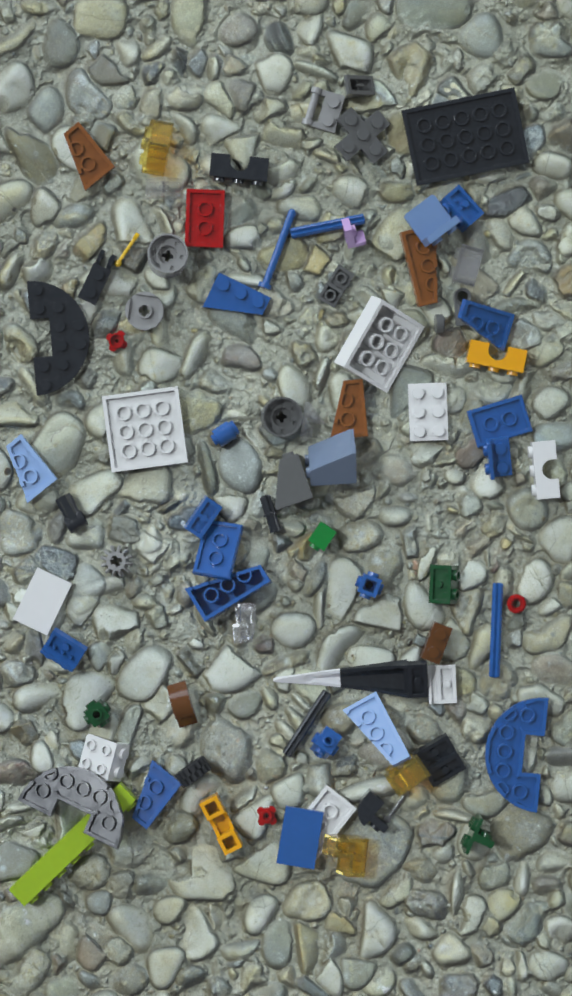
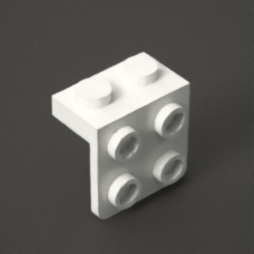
M88 734L78 767L93 771L106 781L121 782L126 759L129 756L130 744L113 742L93 734Z

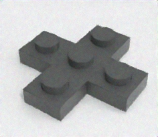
M350 107L336 119L348 134L334 146L345 161L361 150L371 164H374L388 152L376 137L390 125L379 110L363 121L356 111Z

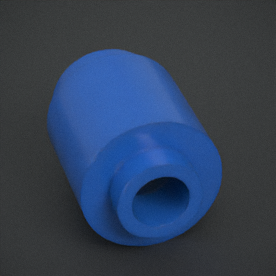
M226 421L211 431L213 435L210 437L216 446L219 444L222 447L237 438L236 435L240 434L233 421Z

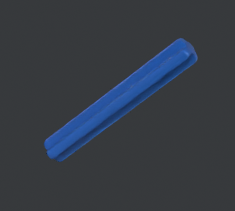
M363 214L294 227L290 229V234L295 239L343 229L341 219L349 218L351 225H364L365 217Z

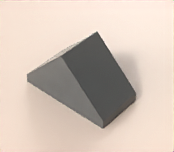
M344 75L343 83L346 99L375 95L373 76Z

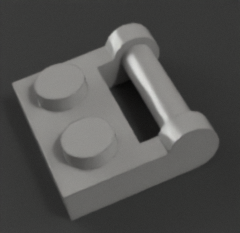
M312 86V96L306 116L302 119L301 124L334 134L338 123L336 119L340 116L345 96ZM319 96H322L325 99L318 122L312 119Z

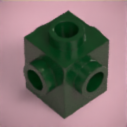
M94 699L85 706L87 709L83 712L85 714L83 718L89 726L93 725L95 728L99 725L101 728L110 722L108 718L112 715L110 712L112 709L106 701L103 702L100 699L96 702ZM94 711L100 713L99 718H95L93 715Z

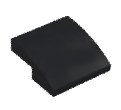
M446 733L413 751L433 788L466 769Z

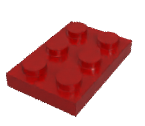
M187 189L185 244L187 247L223 248L225 190Z

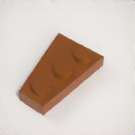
M79 122L64 133L84 189L87 191L112 171L115 166Z
M363 379L343 381L331 437L349 429H354V438L368 436Z

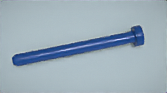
M294 209L288 211L263 282L259 281L258 287L270 291L272 288L270 282L296 215V210Z

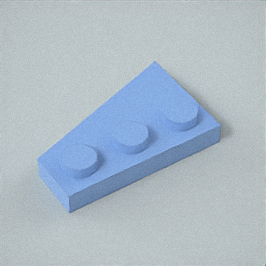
M22 434L6 446L27 503L58 479Z

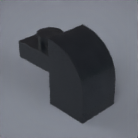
M370 788L358 802V817L363 826L370 821L369 825L375 831L379 832L381 830L384 833L389 826L376 815V812L384 805V800Z

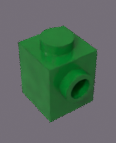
M320 521L308 539L311 542L309 546L318 552L320 549L324 551L337 532Z

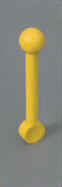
M135 233L120 258L114 262L116 267L122 265V260L140 236L139 233Z

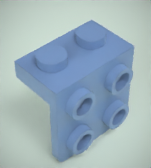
M430 195L404 215V219L425 247L430 244L435 246L443 240L441 236L444 233L451 234L457 229L456 224L460 222L456 215L452 218L434 195Z

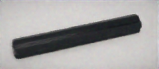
M322 690L284 748L283 753L286 756L292 757L330 699L331 694L326 690Z

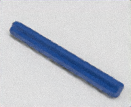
M493 583L489 661V676L492 678L500 676L503 607L502 583Z

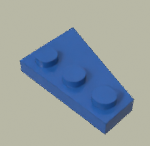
M154 760L150 764L148 775L144 781L141 795L132 816L146 830L149 829L182 786L177 778Z

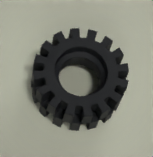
M200 756L177 772L175 777L182 787L185 788L210 771L212 767L204 756Z

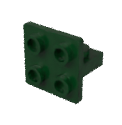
M477 813L475 817H471L468 827H470L468 834L464 833L461 839V848L467 855L474 841L491 849L495 844L490 834L491 832L480 828L484 821L481 814Z

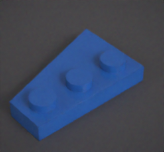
M219 273L205 300L203 308L263 316L271 298Z
M463 299L457 318L500 351H505L515 314Z

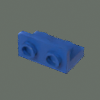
M460 185L456 186L440 201L451 218L455 215L459 218L460 222L456 226L462 233L484 214L482 209Z
M509 437L485 439L486 445H482L484 457L487 456V464H484L485 475H489L490 480H495V477L512 475Z

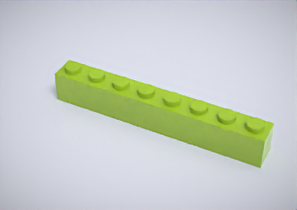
M122 781L119 782L113 790L120 801L122 811L126 810L129 812L136 805L134 801L137 797ZM87 813L9 888V891L23 906H26L28 903L32 905L39 898L37 894L42 889L44 891L49 889L53 884L51 881L56 876L60 878L67 871L65 867L69 863L74 865L81 858L79 854L83 850L87 852L94 845L92 841L95 838L83 833L91 816Z

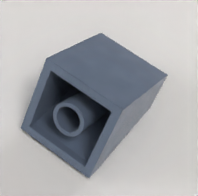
M349 429L308 447V455H305V466H309L306 467V478H310L311 486L357 483L354 429Z

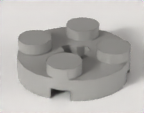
M139 292L128 300L125 314L133 327L146 331L156 328L162 321L164 308L160 299L153 293ZM144 306H147V309L150 310V313L146 314V316L144 317L142 316V313L139 312V309H143Z

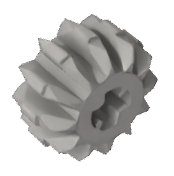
M111 545L112 553L105 549L104 553L108 557L101 556L100 558L101 560H106V563H102L101 567L108 566L109 568L105 570L106 574L113 570L112 577L116 576V571H118L121 577L123 576L122 569L127 573L130 571L126 565L132 566L133 563L127 561V559L133 556L125 555L129 550L128 548L121 552L122 545H118L117 551L114 545ZM114 556H117V558H121L122 562H119V564H121L120 566H117V564L112 563V560H114Z

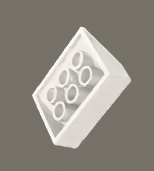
M371 296L334 363L387 393L425 326L386 301Z

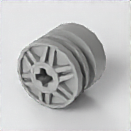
M163 233L156 236L150 242L148 247V264L157 276L173 278L180 275L185 269L188 249L185 242L179 236L172 233ZM169 253L173 259H169V262H167L162 256H166Z

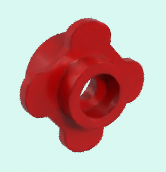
M119 330L117 333L107 334L106 339L109 341L110 351L115 352L116 349H125L127 347L123 331Z
M274 806L259 807L257 809L259 825L263 826L269 823L274 825L277 822Z

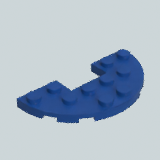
M547 697L526 699L505 710L493 724L485 746L487 772L497 791L516 807L536 813L538 810L541 774L522 772L526 735L545 736L549 701Z

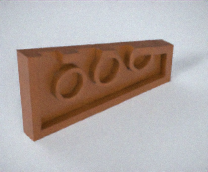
M413 230L400 232L417 307L437 303V244L435 246L430 244L425 247Z

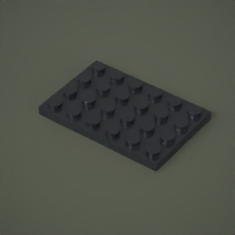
M514 87L401 110L416 187L530 163Z

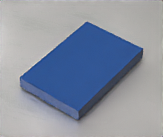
M522 394L466 411L477 448L486 445L485 439L506 436L512 438L533 431Z
M214 520L200 540L192 573L194 575L231 581L244 529L243 525Z
M286 805L276 863L308 869L315 868L323 811Z

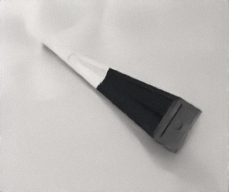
M405 659L273 678V681L278 683L341 687L405 698L428 697L426 660L407 661Z

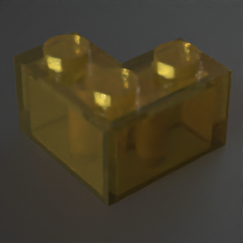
M151 119L149 127H145L144 137H142L141 149H144V152L140 154L139 164L142 165L141 173L164 177L174 123Z
M410 754L411 759L403 762L401 765L394 767L391 764L385 768L386 772L383 774L398 797L431 776L417 754L414 756Z
M324 834L322 853L338 858L336 872L347 877H365L369 839L353 834Z

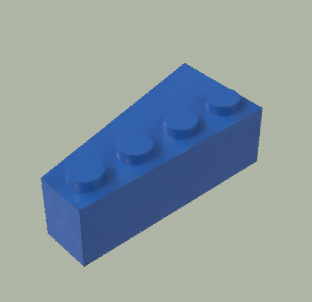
M258 565L232 574L231 581L215 579L185 588L203 620L208 623L265 588L272 581L263 566Z

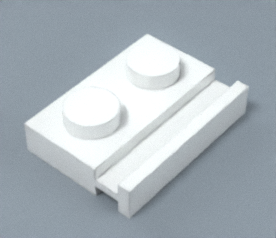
M427 665L429 704L457 703L456 665Z

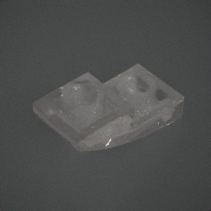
M255 603L235 604L237 624H232L234 643H250L253 640L255 631Z

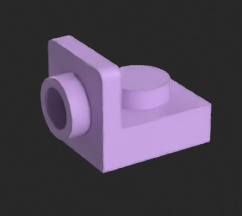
M349 218L341 219L348 249L366 245L363 230L356 231L355 225L350 224Z

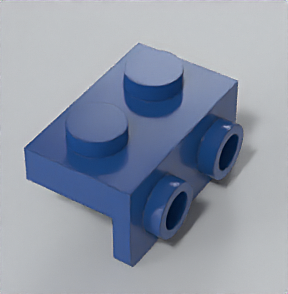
M55 627L40 653L47 659L61 665L63 669L73 672L88 647Z

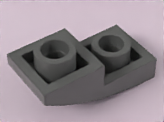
M338 264L318 298L334 308L355 273Z

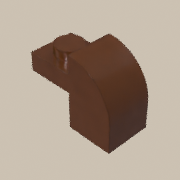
M186 681L168 685L167 690L179 728L198 723Z

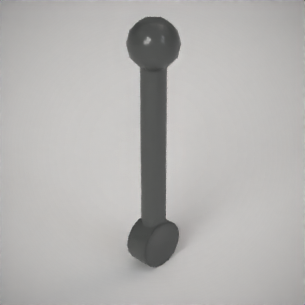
M408 789L403 790V795L388 815L384 816L383 820L385 823L391 821V816L405 797L410 795Z

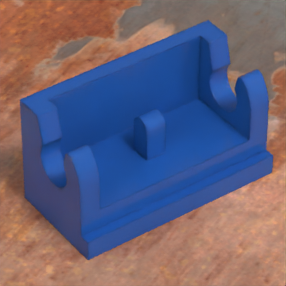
M205 495L184 528L202 539L223 507Z

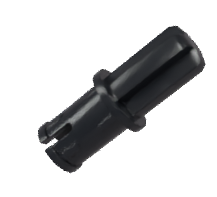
M264 495L260 497L265 514L263 517H266L270 533L282 530L276 514L278 511H275L271 496Z

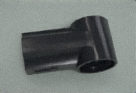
M67 493L55 500L71 534L89 525L83 512L77 507L71 493Z

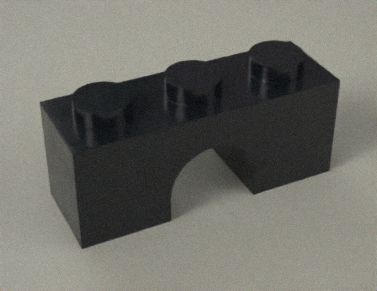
M211 152L209 177L214 182L224 183L225 180H232L233 184L242 185L244 182H251L252 186H263V184H267L269 158L250 156L248 167L242 171H237L231 166V154Z

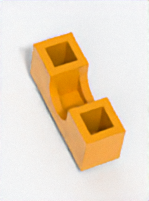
M469 340L465 363L469 364L470 368L480 369V366L488 367L490 372L499 373V370L507 371L506 375L518 377V374L523 373L528 350L507 347L505 357L501 360H495L489 355L490 343Z
M216 792L201 800L199 805L207 821L213 827L216 839L225 856L242 848L243 843L218 793Z

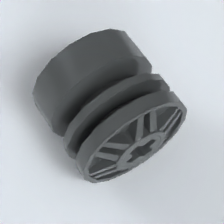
M276 397L265 403L261 410L260 419L262 426L268 433L277 437H287L299 430L303 414L301 407L296 401L288 397ZM280 411H282L283 415H286V418L281 423L279 419H276V415H279Z

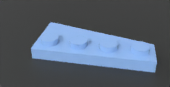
M377 692L343 709L348 717L394 767L411 759Z

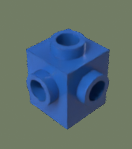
M368 571V574L358 575L355 586L358 587L357 592H360L359 596L370 600L371 597L376 598L377 594H381L384 584H381L382 579L378 578L379 574ZM371 581L373 586L369 589L366 588V582Z
M326 726L320 733L317 732L311 740L313 744L310 749L317 757L326 760L330 755L333 757L339 749L337 744L342 736Z

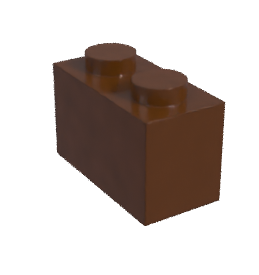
M433 621L420 657L439 665L453 628Z

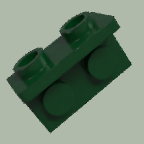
M430 565L429 603L457 604V600L460 597L458 581L460 580L461 573L459 566Z

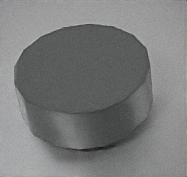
M435 314L434 330L436 334L445 331V317L442 314Z

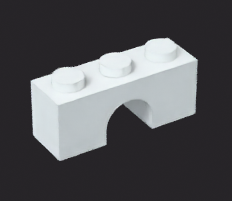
M555 440L530 442L527 452L528 458H532V465L529 466L530 477H533L534 485H531L532 496H535V500L560 498L559 478L549 479L543 474L542 470L546 461L557 459Z

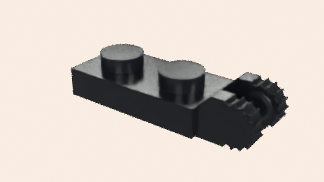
M102 249L96 262L93 263L78 295V298L95 306L112 272L111 268L116 259V256L112 254L106 268L101 266L102 259L105 257V250Z

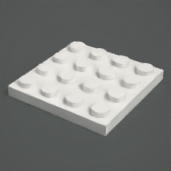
M178 386L102 396L112 473L188 463Z

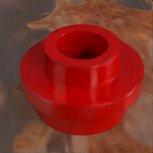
M519 594L511 595L507 600V608L513 613H521L526 607V600ZM515 600L520 602L518 607L513 606Z

